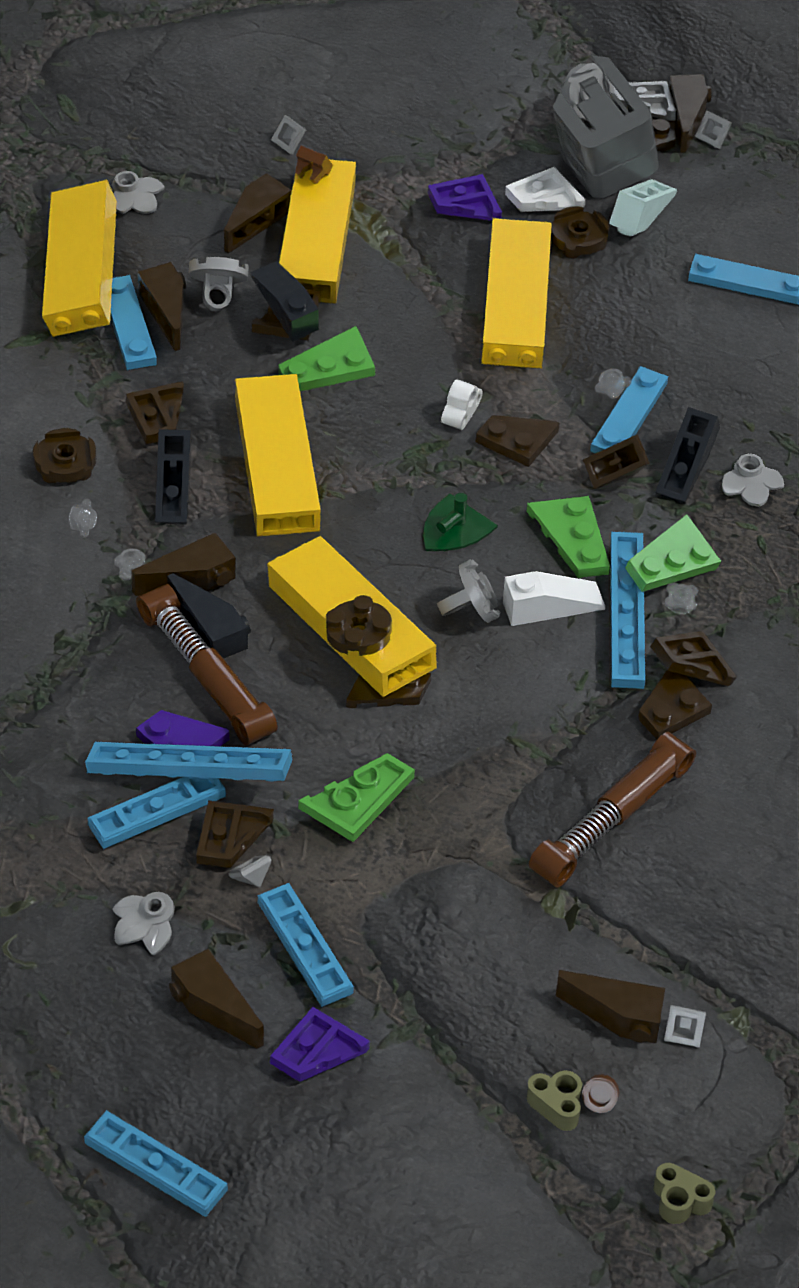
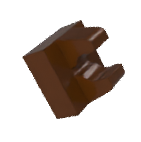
M300 146L296 154L298 158L296 174L302 179L305 172L312 169L313 172L310 180L314 184H317L324 175L328 176L333 167L327 155L304 146Z

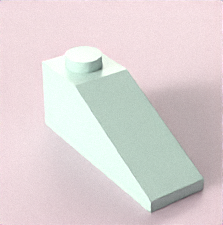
M651 179L619 191L609 224L618 227V232L628 236H634V234L645 231L673 199L677 189Z

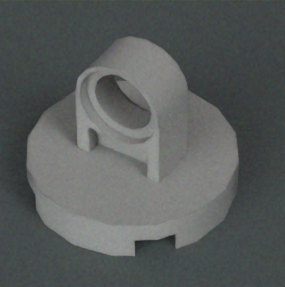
M583 63L575 66L566 76L564 84L560 86L561 94L581 120H586V118L577 108V104L589 99V97L580 87L579 82L594 76L608 95L609 93H614V86L596 63Z
M206 257V263L198 264V258L189 261V277L203 282V303L206 308L214 312L224 310L229 304L232 296V284L248 280V264L245 263L242 267H239V260L223 257ZM213 289L221 290L225 295L224 303L219 305L213 304L209 299V292Z

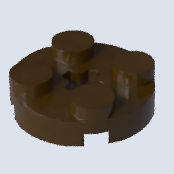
M568 207L557 212L554 216V221L551 222V241L557 248L563 250V254L568 258L592 254L604 250L607 246L609 224L607 219L595 210H593L592 214L584 212V207Z
M60 428L49 431L45 434V439L40 441L39 444L37 441L34 445V466L42 475V480L47 483L87 480L91 477L92 469L96 465V445L89 436L88 439L80 436V431L76 429ZM61 453H68L70 457L62 458Z
M366 595L357 596L354 600L344 602L327 612V640L335 650L344 654H348V650L359 651V656L374 654L386 647L390 641L392 617L386 608L373 602L371 597ZM358 625H362V626H365V629L361 630V629L358 628V627H357V628H353V627H354V626H358Z

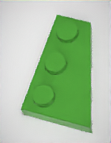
M357 326L279 364L278 373L279 375L297 374L299 390L305 391L375 376V365Z
M589 496L527 503L526 512L532 519L536 518L541 525L543 534L546 538L550 537L558 547V553L577 578L609 574L610 564Z
M686 514L628 561L625 569L639 589L644 592L716 570L721 560Z
M387 753L356 769L353 776L338 784L334 781L324 786V791L312 798L308 795L298 800V809L354 842L414 779L415 769Z

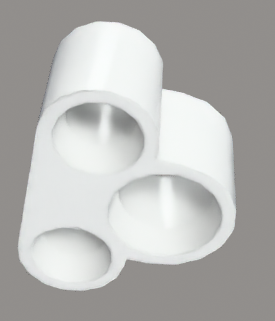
M456 379L450 388L441 422L463 430L480 403L482 389Z

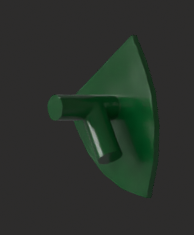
M449 493L431 510L425 522L423 534L425 551L462 549L479 542L493 532L498 525L468 506L466 494L457 493L453 496Z

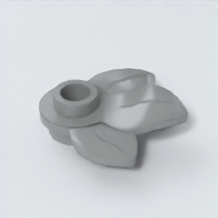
M131 171L118 173L112 183L113 194L117 200L116 211L121 214L128 212L130 209L141 214L155 212L157 201L154 194L161 192L164 189V185L152 177L138 178Z
M755 454L742 455L735 462L734 470L726 473L722 480V490L725 495L741 494L742 499L747 504L760 507L767 502L769 489L778 490L784 488V480L781 474L774 469L765 467L762 459Z
M153 892L145 897L131 895L121 899L113 907V912L121 918L115 927L116 944L125 945L143 939L147 950L152 955L160 952L172 935L169 921L174 914L175 907L170 896L163 892ZM154 905H162L158 911H150Z

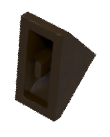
M634 435L583 459L594 489L634 476L650 464L638 435Z

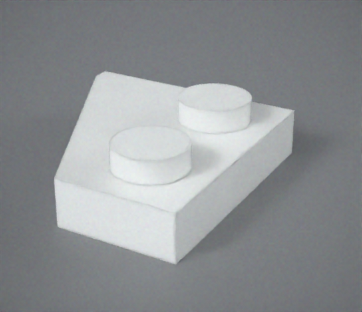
M555 167L509 184L505 190V195L521 212L554 211L574 206L584 207L585 199Z

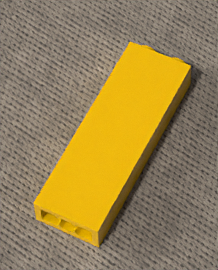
M330 160L333 167L329 175H324L317 184L312 183L310 180L313 172L312 169L306 171L302 179L295 172L279 263L305 289L321 291L320 302L336 304L355 189L356 162Z
M107 180L51 192L42 317L52 337L110 324L117 200Z
M493 218L481 364L542 368L552 223Z
M297 374L235 379V401L256 535L269 536L320 531L321 509Z
M321 536L267 563L269 587L328 644L326 614L336 606L354 600L357 596L366 595L371 597L373 602L382 605L388 610L392 617V632L386 647L374 654L359 656V651L348 650V654H344L335 650L382 697L437 668L436 644ZM358 625V626H354V627H353V628H357V627H358V628H360L361 630L365 629V626H362V625Z

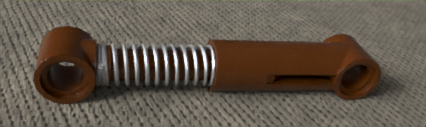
M164 584L136 598V605L144 622L150 627L157 625L165 632L178 651L190 663L189 669L230 719L236 736L244 745H250L277 731V721L270 707L263 701L260 703L257 701L217 650L207 646L197 631L188 623V620L181 613L179 599L169 584Z
M670 732L662 734L654 743L650 753L598 799L597 806L584 816L579 823H576L568 833L564 834L558 841L545 840L535 849L529 860V868L555 887H561L568 881L576 869L578 857H581L586 850H589L590 846H593L614 825L623 824L674 776L676 778L682 777L692 766L696 758V751Z

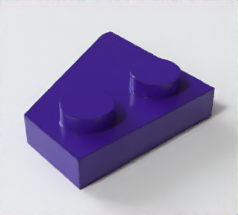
M483 174L428 185V196L438 214L493 221V218L501 219L502 211Z
M160 710L136 727V737L145 744L220 747L229 741V731L226 728Z
M312 1007L272 1053L270 1064L301 1082L366 1053L369 1050L370 1041Z

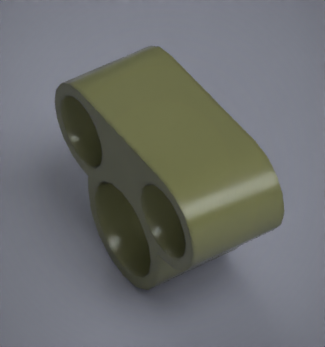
M566 1070L560 1071L552 1077L541 1073L534 1074L528 1080L527 1102L557 1128L564 1131L573 1130L577 1127L580 1116L581 1078L574 1072ZM558 1088H570L573 1092L562 1093Z
M664 1163L657 1168L653 1187L655 1193L660 1197L659 1214L662 1219L668 1223L681 1224L690 1217L691 1213L705 1215L712 1210L715 1187L711 1182L672 1163ZM679 1199L685 1204L675 1206L669 1203L668 1200Z

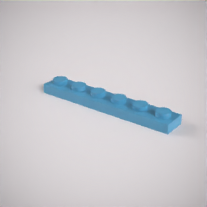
M611 532V687L644 689L645 686L644 592L639 589L625 569L628 561L643 549V533Z
M95 742L85 764L87 773H101L103 775L127 774L135 776H167L170 778L252 779L272 782L285 781L292 763L291 749Z

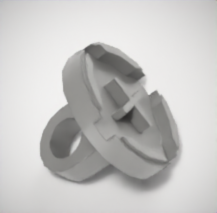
M470 559L459 565V573L465 589L438 602L437 606L442 616H446L473 604L482 619L489 623L500 616V611L494 610V608L498 607V601L486 575L482 572L477 574L474 569L478 567L477 562Z

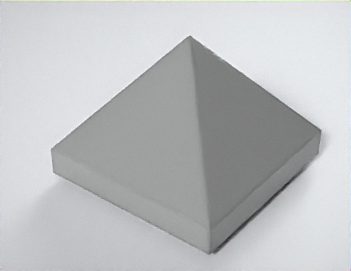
M706 111L695 137L720 149L732 122Z
M284 115L271 140L293 155L306 129L287 115Z
M267 855L255 856L233 868L228 874L232 879L260 888L272 860Z
M671 1005L664 1041L700 1048L706 1012Z

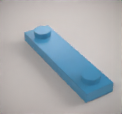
M699 254L694 256L688 281L799 305L798 275Z
M130 275L112 278L110 318L126 369L130 370L157 365V357Z
M640 366L591 443L590 452L596 454L636 435L668 383V376Z
M182 777L88 817V826L102 848L105 849L208 804V800L217 801L226 797V789L218 778Z
M287 883L258 895L257 903L321 1007L353 994L354 986L291 885Z
M107 1110L84 1136L86 1145L205 1217L228 1190V1183Z

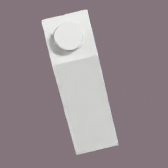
M538 571L505 577L503 605L511 626L605 610L604 601L594 581Z

